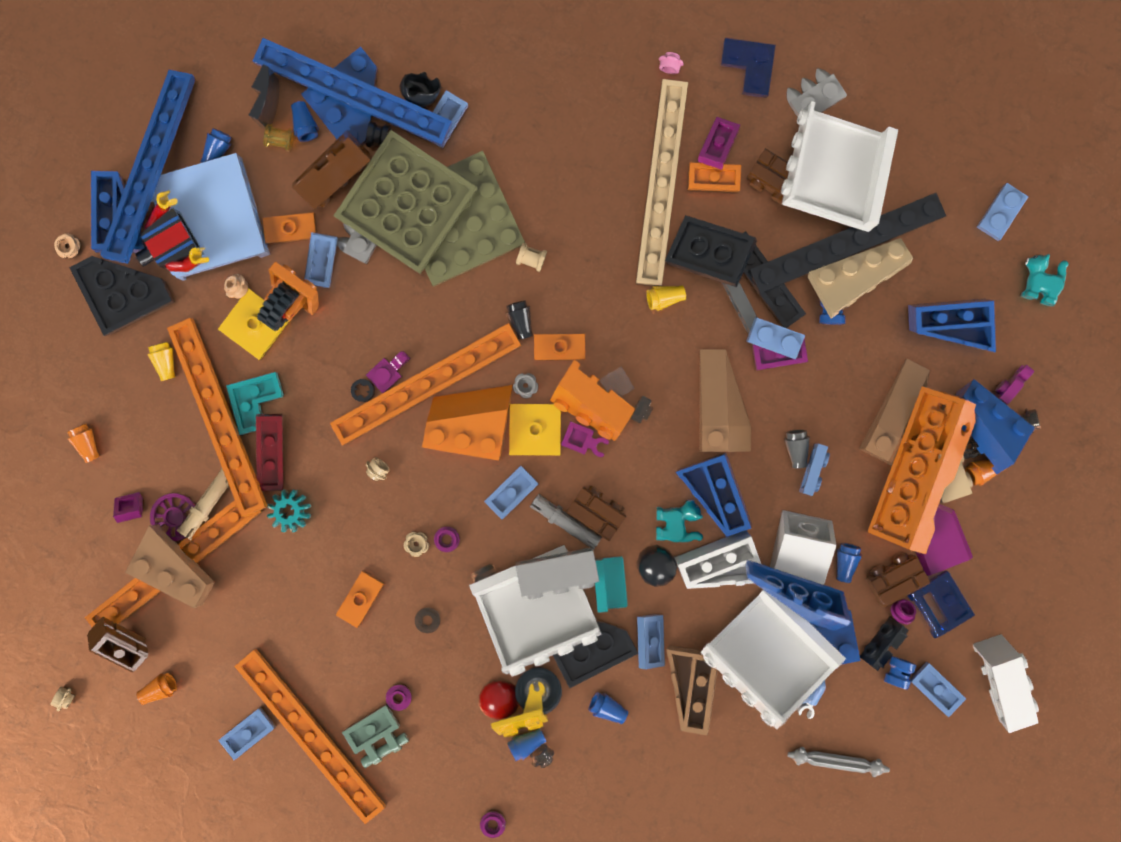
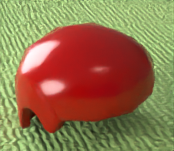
M500 680L492 681L485 685L479 694V707L484 712V715L496 720H502L513 715L519 707L515 695V685Z

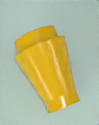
M683 285L652 286V289L646 292L647 302L651 310L656 309L660 311L677 302L686 300V292Z
M169 342L149 346V353L147 355L155 367L160 380L164 381L176 377L173 347L170 348Z

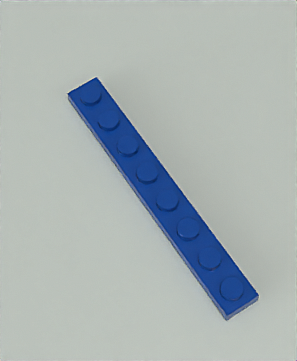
M262 38L253 58V63L262 67L265 64L274 73L440 146H443L453 124L451 120L265 38Z
M168 70L100 253L104 259L129 263L196 79L192 74Z

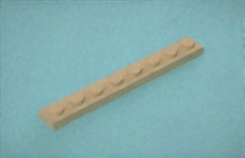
M662 80L636 278L637 284L662 286L688 82Z

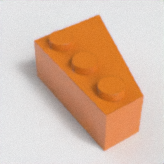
M574 359L550 401L560 411H568L576 416V420L581 424L590 425L598 430V434L603 438L615 441L629 421L635 408L613 390L606 392L597 384L599 379L594 375H591L590 378L578 369L581 364Z

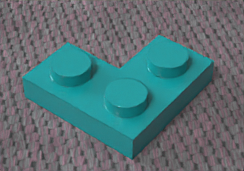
M278 372L226 385L239 435L256 431V414H262L260 403L284 397Z

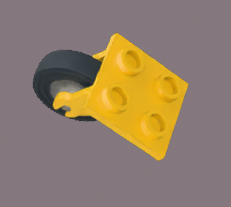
M533 668L523 673L518 679L515 688L516 699L524 709L523 714L491 723L492 729L498 735L503 734L504 737H511L519 733L518 730L528 727V730H535L543 727V723L548 722L546 714L553 711L561 700L562 687L557 676L545 668Z

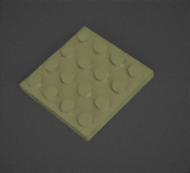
M391 130L334 214V217L421 274L478 188Z
M483 151L447 167L478 189L425 267L433 287L521 247L523 242L525 243Z

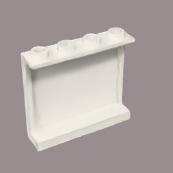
M812 101L805 109H801L797 118V124L800 126L792 140L791 146L794 147V152L790 156L786 170L789 171L788 179H785L781 189V194L784 195L782 205L869 232L880 221L898 129L888 127L881 133L815 111L816 102Z
M563 545L535 558L565 553L568 550ZM516 566L469 585L472 594L476 597L503 667L501 670L506 675L509 673L511 676L521 674L526 671L525 667L534 663L535 666L542 665L550 661L549 656L557 653L559 656L566 655L574 650L573 646L583 643V646L592 644L598 640L597 636L602 635L583 589H579V586L569 587V591L565 593L554 594L553 591L543 592V596L540 598L528 599L527 596H521Z
M762 590L701 652L704 655L705 662L712 668L716 667L723 674V680L730 687H735L742 694V699L761 713V718L766 724L774 726L776 729L783 725L792 713L846 659L807 620L765 590Z

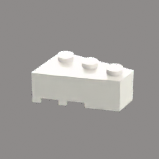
M746 530L674 557L687 589L751 584L753 582L747 578L745 564L747 560L761 564L752 537Z

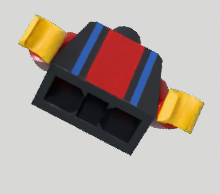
M170 190L160 192L156 197L157 204L144 226L145 231L141 234L147 247L135 253L139 263L144 267L155 260L159 267L168 269L171 272H190L200 263L209 262V257L202 258L205 247H200L180 211L174 208L170 209V206L177 204V199L168 200Z

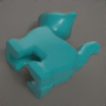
M1037 254L1032 258H1027L1025 262L1030 274L1027 279L1026 289L1021 293L1020 297L1029 300L1038 299L1040 292L1044 296L1040 303L1052 307L1056 304L1059 294L1064 289L1066 268L1069 263L1063 260L1057 267V275L1047 274L1045 271L1049 265L1050 254Z
M687 500L681 507L668 509L656 507V519L666 521V526L663 529L661 527L656 528V540H669L672 542L703 540V534L700 532L687 533L685 527V520L697 521L703 518L701 508L695 504L694 500Z

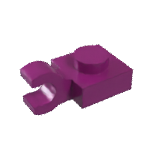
M404 351L398 353L391 362L383 358L366 376L384 393L403 377L398 370L411 358Z

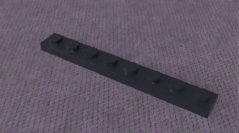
M934 193L881 215L879 224L869 232L851 227L748 270L757 293L761 294L807 275L810 271L843 260L946 217L937 193Z

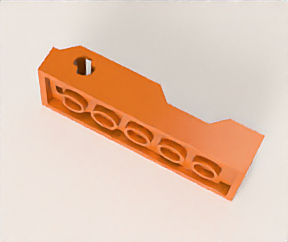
M921 387L870 523L868 533L906 549L926 554L935 531L933 518L943 491L955 478L975 425L974 409L976 404L946 392ZM963 425L967 426L965 431L961 430Z

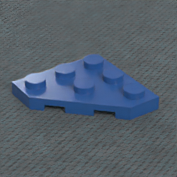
M359 47L333 68L375 87L378 68L362 47ZM311 88L301 93L336 139L348 130L362 145L366 143L367 128L372 115Z

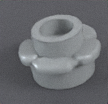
M530 373L526 375L519 374L515 378L513 389L522 398H530L533 393L537 392L538 383L535 376ZM524 383L528 384L527 388L523 387Z

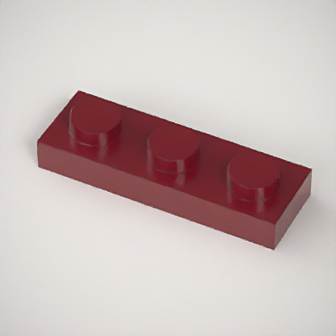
M256 414L257 480L262 491L283 490L282 414Z

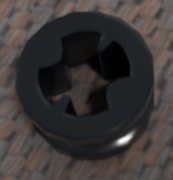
M359 379L352 384L351 395L355 400L367 402L374 397L375 387L370 381ZM360 384L362 386H369L370 391H366L369 393L367 397L357 395L356 390H359L357 387Z

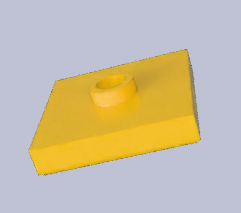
M248 288L247 293L238 301L218 330L258 360H261L289 323V320L278 331H273L259 321L257 315L260 308L263 307L265 300Z
M510 404L509 455L560 456L561 411L554 404Z

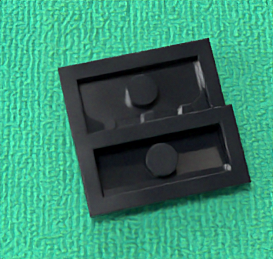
M263 64L252 85V88L259 96L249 116L260 127L269 131L278 107L279 79L267 65Z

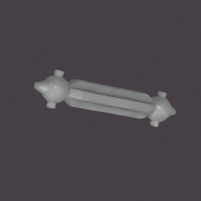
M800 747L787 754L788 757L794 759L797 765L808 762L811 765L858 773L870 772L872 777L880 776L890 771V768L884 766L880 759L870 763L866 759L817 751L807 753L804 747Z

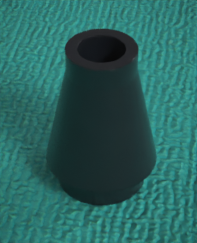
M526 300L507 305L508 312H506V315L518 336V340L533 336L530 306H527Z

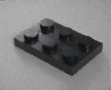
M685 215L665 262L668 265L737 287L757 240L753 236Z

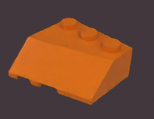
M513 385L433 397L426 422L422 448L499 461L501 459Z

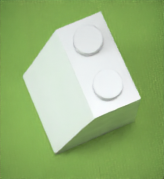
M782 510L770 567L824 585L836 548L833 522Z

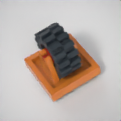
M275 261L269 268L272 289L264 298L265 301L263 307L259 310L257 319L273 331H278L301 308L313 315L319 308L318 291H316L317 288L307 279L302 281L295 276V271L288 265L283 264L281 266Z

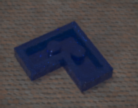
M730 38L724 39L720 66L745 69L743 95L768 97L776 45Z

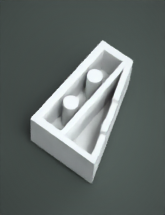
M1002 634L974 643L975 652H978L984 660L985 666H982L981 670L983 675H988L991 687L989 693L1001 724L1009 733L1037 724L1036 712H1039L1036 700L1031 695V690L1034 688L1031 679L1026 675L1025 669L1028 668L1025 656L1022 653L1019 654Z

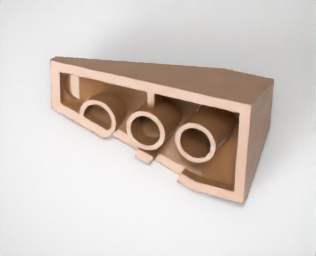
M700 349L699 451L751 452V425L726 349Z
M905 359L859 448L860 450L891 466L893 465L921 387L927 388L930 370L909 359Z

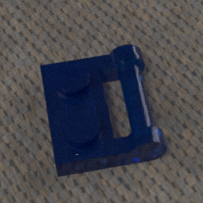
M946 570L929 580L930 584L907 595L911 601L915 602L930 626V633L933 638L941 637L975 616L950 573ZM930 593L946 619L944 623L940 624L923 597L925 594Z

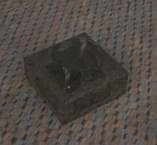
M640 396L630 419L637 423H641L642 419L647 421L653 410V407L649 406L652 400Z

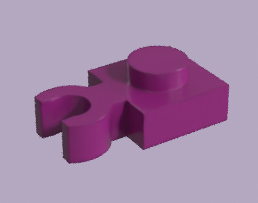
M1027 364L1025 366L1021 365L1011 379H1005L995 389L997 394L995 396L1008 405L1022 389L1023 383L1034 373V370Z
M570 421L561 445L585 454L587 448H590L596 456L604 457V454L598 452L596 447L600 442L609 444V441L605 438H592L594 430Z

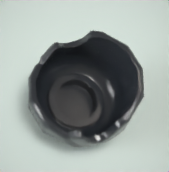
M426 72L405 74L399 85L403 98L420 107L432 105L442 88L440 80L438 78L434 80L429 79Z
M654 545L646 547L639 554L637 569L645 583L659 587L667 585L674 579L677 564L667 548Z

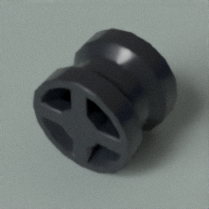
M370 121L366 133V147H380L391 131V125L379 126L376 122Z

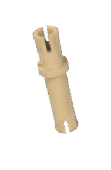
M222 468L195 507L189 509L190 514L179 529H177V532L189 540L192 539L203 521L206 522L208 520V514L229 486Z

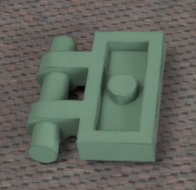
M387 704L342 732L355 754L363 749L367 753V756L360 759L364 768L371 764L376 765L380 763L383 757L391 752H398L402 749V745L409 742V738L405 733L398 737L394 736L393 731L398 729L400 724ZM384 737L387 743L376 749L373 743Z

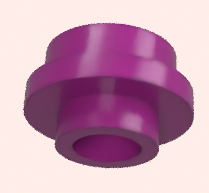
M442 527L434 536L435 546L442 552L455 550L460 542L458 532L452 527ZM448 534L451 536L452 541L450 544L443 542L442 538L444 535Z
M902 599L892 604L891 614L899 623L908 625L915 619L916 608L910 601Z
M401 684L392 686L386 694L388 706L396 711L406 709L412 700L410 690ZM401 694L403 701L396 702L394 695Z
M488 812L480 821L482 833L489 838L499 837L505 830V819L498 812ZM495 820L498 825L495 828H491L488 822Z

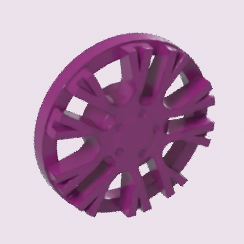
M166 494L153 504L150 511L151 525L159 524L162 526L166 524L169 526L166 534L172 541L185 539L186 537L177 532V529L187 518L186 512L191 507H195V502L184 494ZM174 497L181 499L178 506L174 504ZM165 499L168 500L171 508H168L167 504L164 501ZM187 502L189 505L183 510L181 507ZM159 505L165 509L164 514L156 513ZM163 517L164 522L156 523L155 518ZM176 527L175 537H172V529Z

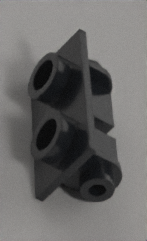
M889 617L871 642L866 645L860 658L879 671L881 667L884 668L893 656V653L888 650L889 647L892 646L897 650L908 637L906 634L909 630L892 617Z

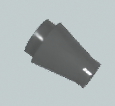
M791 430L786 432L787 438L784 440L792 462V468L807 467L810 436H807V430Z

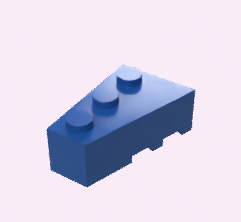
M91 171V249L96 253H101L125 189L123 177L118 171ZM141 230L132 253L147 247L141 237Z
M973 379L958 390L955 396L976 404L974 409L976 422L971 436L979 445L977 450L980 454L985 453L994 465L992 470L997 475L1016 462L1035 427ZM963 425L962 430L965 431L967 426Z
M726 452L676 471V474L688 486L692 494L703 505L726 537L752 528L751 519Z

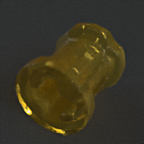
M267 124L263 139L264 147L272 145L285 148L286 151L290 152L294 142V130L290 128L288 130L273 128V125Z

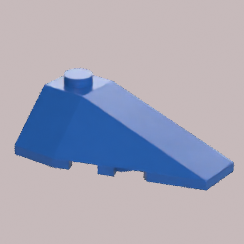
M747 560L745 564L747 578L809 623L818 628H827L833 631L849 626L851 620L843 591Z

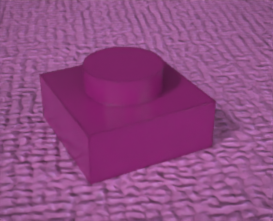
M140 492L115 498L113 517L117 523L142 517L143 497Z

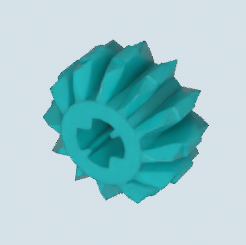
M286 489L282 490L281 497L277 494L272 496L276 504H268V508L274 510V513L268 514L267 517L276 518L272 526L275 528L281 524V532H286L288 528L292 532H296L297 525L302 528L306 526L302 518H311L310 513L304 512V509L310 508L311 504L303 505L302 502L306 499V496L303 494L297 498V490H292L290 495ZM291 505V510L294 509V514L286 516L288 512L285 513L284 508Z

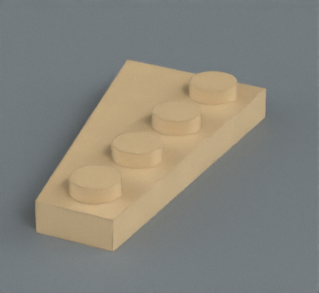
M899 238L810 271L808 279L832 319L840 310L846 306L849 307L863 294L871 292L876 288V285L884 280H888L911 264L913 257L903 240Z

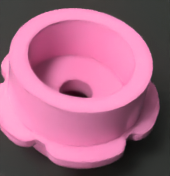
M666 52L665 56L659 57V69L665 73L678 74L680 67L684 65L680 56L673 52Z

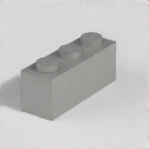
M592 547L516 562L521 596H527L528 599L540 598L543 596V592L553 591L554 594L565 593L569 591V587L579 586V589L591 588L595 586L594 582H599Z

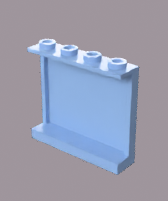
M237 153L160 176L151 202H154L156 206L157 195L160 192L170 190L168 200L176 198L178 201L176 205L170 206V209L174 208L180 211L200 247H205L202 258L209 257V262L200 263L190 272H171L173 276L175 275L180 280H186L187 276L255 256L262 258L270 255L268 245L265 243L263 228L243 159Z

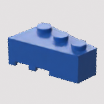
M972 299L908 305L910 331L996 353L993 300Z

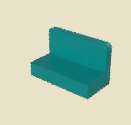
M623 557L595 558L599 582H595L598 613L608 612V609L627 607Z

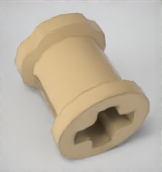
M523 242L516 264L520 265L522 263L536 268V271L540 272L547 251L536 250L528 247L527 243Z

